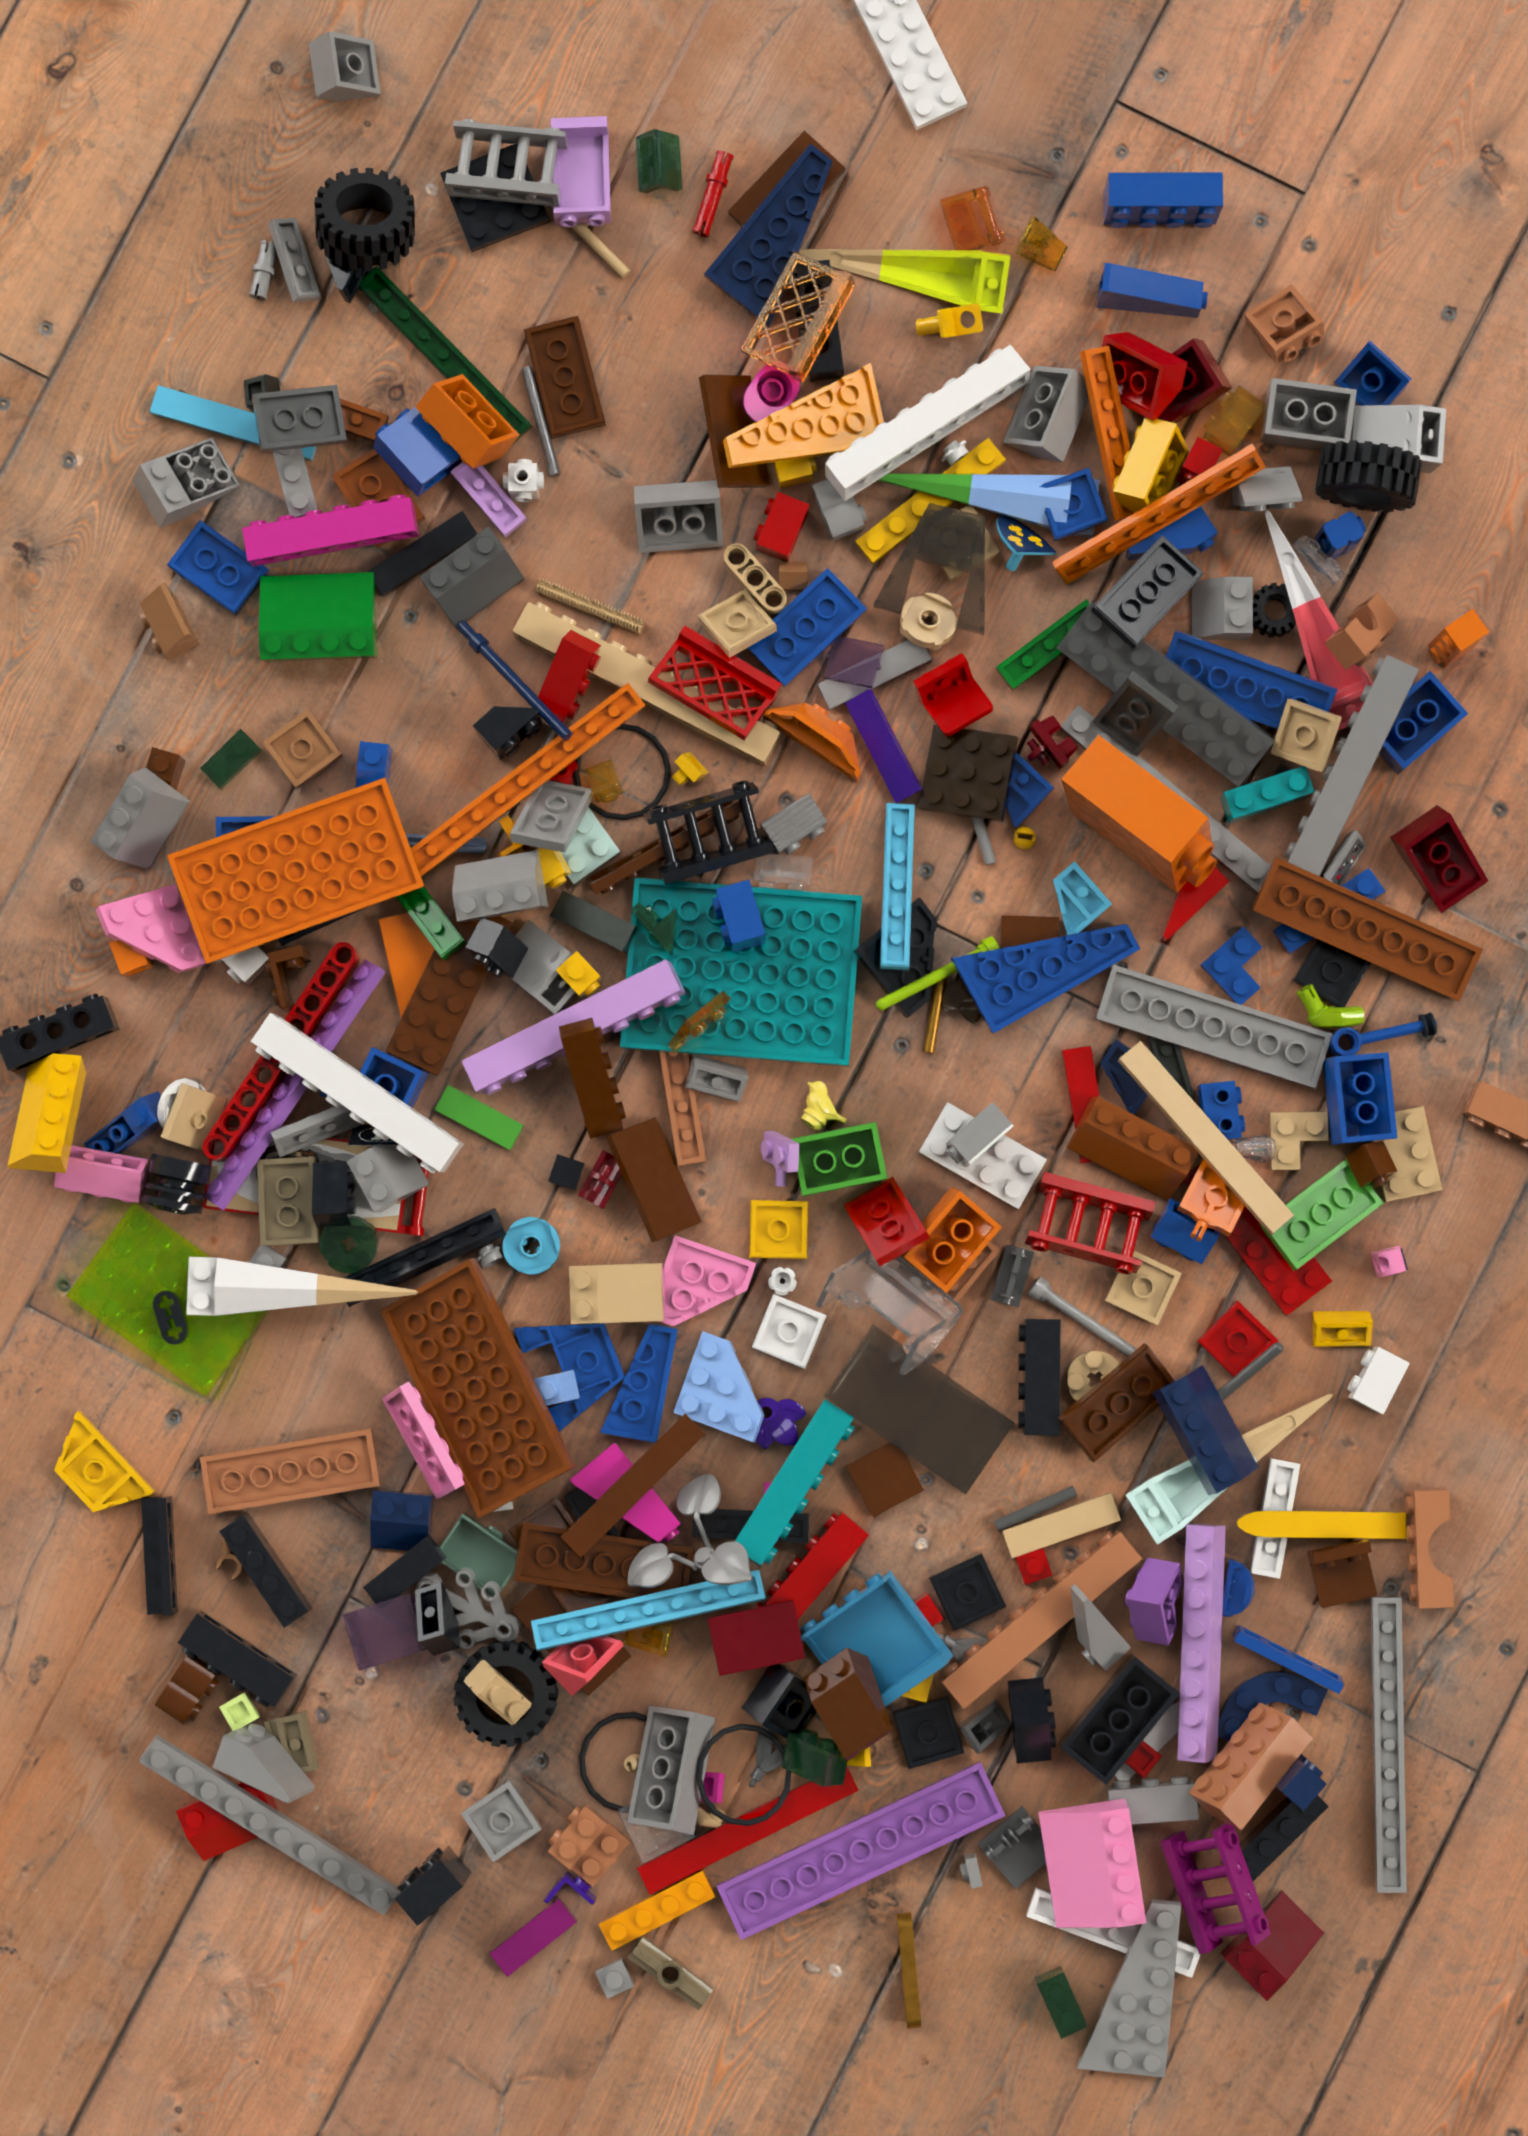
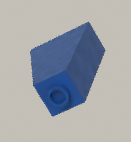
M1105 263L1099 282L1097 308L1198 318L1201 309H1206L1208 292H1203L1204 282Z

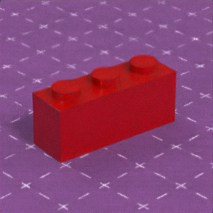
M570 630L562 638L538 695L540 700L563 724L569 719L574 720L580 709V704L577 703L579 696L585 695L591 682L587 679L590 671H595L601 659V656L597 655L601 645L573 630Z

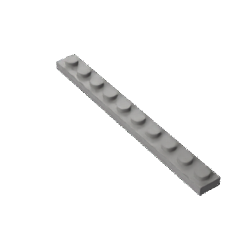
M1078 705L1063 722L1061 730L1085 750L1100 735L1209 818L1212 842L1215 844L1210 855L1258 894L1270 865L1139 755H1134L1092 723L1094 717Z
M1371 1597L1375 1891L1377 1893H1407L1402 1598Z
M156 1734L141 1755L139 1762L382 1915H385L395 1901L394 1898L399 1893L397 1885Z

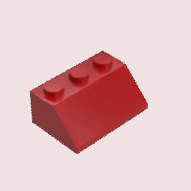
M1130 332L1104 335L1102 347H1110L1121 404L1150 420H1156L1182 390L1188 362Z
M239 1781L235 1783L278 1810L273 1796L244 1782ZM199 1799L182 1806L176 1811L188 1841L203 1861L258 1838L255 1834Z

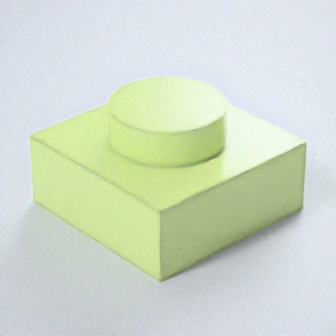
M247 1691L219 1707L232 1731L242 1728L260 1717Z

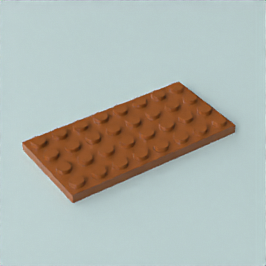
M476 1258L466 1260L417 1288L418 1294L403 1296L380 1310L410 1376L420 1393L421 1399L428 1413L435 1421V1428L439 1437L445 1440L449 1447L448 1454L453 1463L457 1464L463 1473V1481L465 1483L463 1487L478 1518L486 1516L576 1467Z

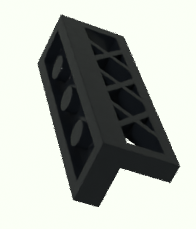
M172 1496L141 1498L147 1615H173L178 1612Z

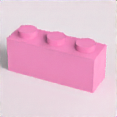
M72 1145L66 1173L55 1172L54 1187L68 1192L88 1193L95 1197L120 1199L126 1203H139L146 1191L145 1183H147L149 1160Z

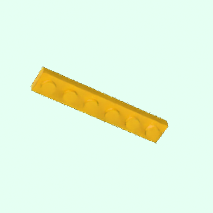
M987 438L942 474H991L1005 463L1006 459L992 441ZM919 491L858 538L855 544L869 562L874 565L955 501Z

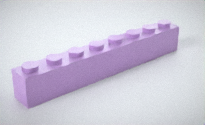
M664 960L462 1060V1063L475 1092L485 1093L488 1096L502 1089L501 1085L510 1080L512 1083L526 1078V1072L534 1068L542 1070L553 1064L552 1059L561 1055L562 1058H565L566 1055L560 1037L559 1026L593 1018L595 1027L601 1026L603 1034L611 1030L616 1033L629 1026L628 1022L637 1017L639 1020H643L652 1016L655 1013L654 1009L662 1005L669 1007L678 1003L681 1000L680 996L686 993L672 963Z
M1186 1525L1177 1760L1207 1763L1213 1761L1217 1755L1225 1525Z

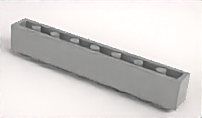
M1389 655L1386 656L1385 660L1379 658L1372 672L1377 677L1372 686L1366 685L1360 697L1364 704L1360 712H1353L1347 724V727L1352 729L1347 739L1341 737L1334 753L1339 756L1334 765L1328 764L1322 776L1326 783L1322 791L1316 789L1309 805L1314 808L1309 817L1303 816L1297 831L1301 835L1297 843L1291 842L1284 857L1289 859L1288 863L1315 875H1321L1420 669Z

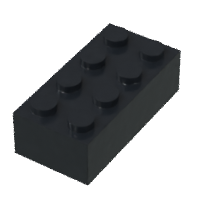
M1131 1653L1058 1744L1065 1752L1107 1785L1180 1693Z

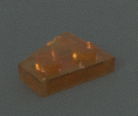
M722 991L688 1018L668 1044L674 1053H677L693 1037L695 1039L708 1028L707 1024L711 1021L716 1023L727 1013L725 1007L731 998Z

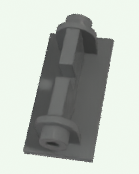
M1006 1244L991 1300L1019 1308L1034 1252Z

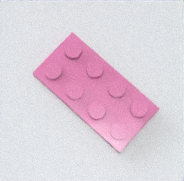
M407 1382L383 1397L382 1400L436 1500L464 1485L463 1473L460 1467L453 1463L448 1454L449 1447L443 1438L439 1437L435 1430L433 1417L423 1408L418 1390L412 1387L410 1382Z

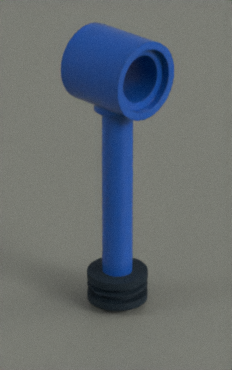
M1430 1012L1427 1015H1419L1416 1022L1361 1034L1352 1028L1346 1027L1332 1033L1328 1050L1334 1057L1356 1054L1361 1045L1419 1032H1421L1423 1037L1436 1035L1437 1023ZM1341 1035L1346 1036L1350 1040L1348 1051L1342 1050L1338 1045V1039Z

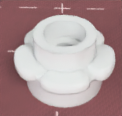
M778 1267L772 1271L768 1284L772 1290H775L776 1294L787 1295L789 1291L792 1292L795 1289L797 1281L794 1278L795 1273L791 1269ZM781 1278L785 1279L784 1284L780 1283Z

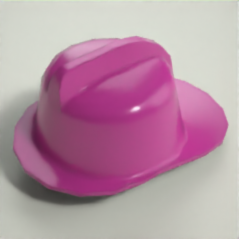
M772 362L766 364L757 373L746 389L743 402L746 413L753 421L758 422L793 403L799 392L800 385L795 370L783 362Z

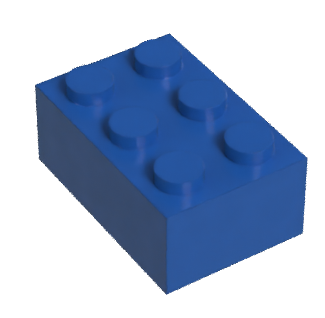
M1429 671L1410 688L1379 754L1398 775L1460 722L1468 712L1435 675Z

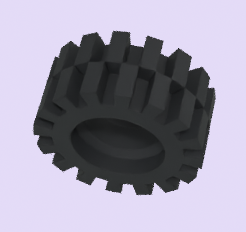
M1271 583L1270 586L1265 585L1253 596V628L1255 630L1258 628L1260 630L1259 634L1263 636L1268 634V637L1271 638L1275 635L1281 637L1285 633L1288 634L1295 627L1296 621L1286 585L1283 583L1280 586L1277 583ZM1271 600L1280 601L1285 606V616L1277 621L1269 619L1264 612L1267 602Z

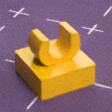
M691 752L681 754L674 761L681 769L672 778L678 785H681L682 783L685 784L689 779L693 782L700 781L709 772Z

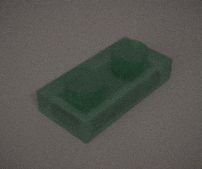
M240 729L200 769L222 790L262 750Z

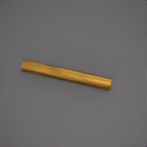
M947 978L934 984L923 1052L934 1054L942 1010V998Z

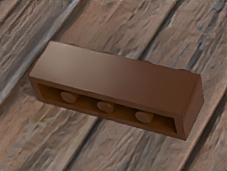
M593 1018L559 1026L561 1041L590 1139L623 1130L621 1119L626 1118L622 1101L617 1103L614 1094H618L619 1090L615 1077L609 1078L607 1069L612 1068L608 1051L602 1053L600 1044L605 1043L601 1026L595 1027Z

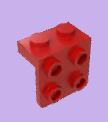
M962 653L948 659L942 665L922 674L913 681L920 703L945 736L955 734L988 715L994 709L989 698L974 680L968 661Z

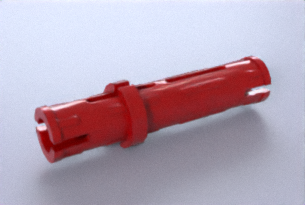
M716 151L711 173L707 174L706 177L707 186L694 228L692 229V232L698 235L701 232L702 225H704L701 237L708 238L710 236V230L723 188H726L728 184L726 178L734 156L727 153L722 163L725 151Z

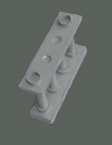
M471 119L454 120L455 136L457 139H462L458 171L454 174L446 173L445 186L448 196L560 206L561 194L559 184L553 183L557 149L568 148L565 131L553 127L535 129L478 123ZM473 140L490 142L486 173L483 176H472L469 174ZM501 143L518 145L514 176L511 179L497 177ZM529 146L546 147L542 179L539 182L525 180Z

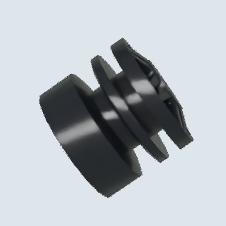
M152 1153L148 1172L160 1177L159 1183H145L146 1188L157 1190L156 1197L143 1194L142 1202H146L158 1210L182 1215L202 1214L203 1207L191 1205V1198L205 1200V1195L194 1191V1185H208L212 1166Z

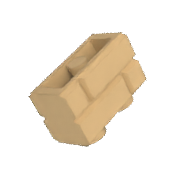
M485 1660L480 1661L465 1677L464 1682L475 1695L511 1725L516 1724L531 1707L532 1703L524 1694Z

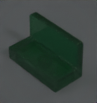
M653 129L636 136L639 192L647 194L660 188L674 191L682 190L679 136L658 129Z

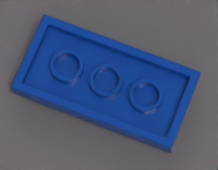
M827 568L773 619L777 631L747 649L785 688L865 613L867 608Z

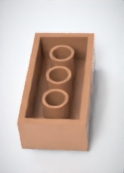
M1259 1702L1250 1711L1248 1718L1241 1727L1232 1734L1230 1741L1222 1751L1214 1757L1212 1764L1204 1774L1196 1780L1189 1794L1210 1815L1242 1830L1313 1738L1293 1717Z

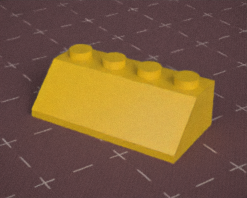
M53 1053L29 1065L8 1160V1168L66 1173L86 1078L82 1056Z

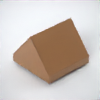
M779 562V585L783 590H804L807 588V562Z

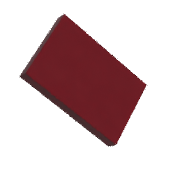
M794 1600L708 1617L719 1676L805 1659Z

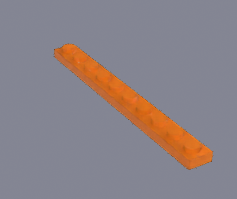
M629 683L625 684L570 726L568 729L573 734L569 740L564 741L560 736H557L414 845L411 850L421 877L646 707Z

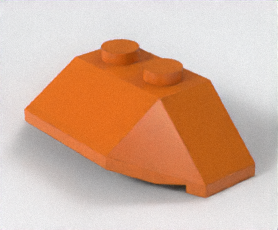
M805 702L767 709L764 712L763 719L778 726V730L854 782H858L860 779V769L854 736L850 733L851 728L839 719L834 722L826 716L828 712L815 703L811 706Z

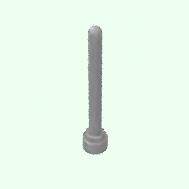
M1041 1276L1035 1280L1027 1293L1029 1297L1035 1301L1040 1300L1044 1302L1046 1300L1126 1356H1130L1137 1350V1348L1054 1293L1052 1287L1049 1286V1282Z

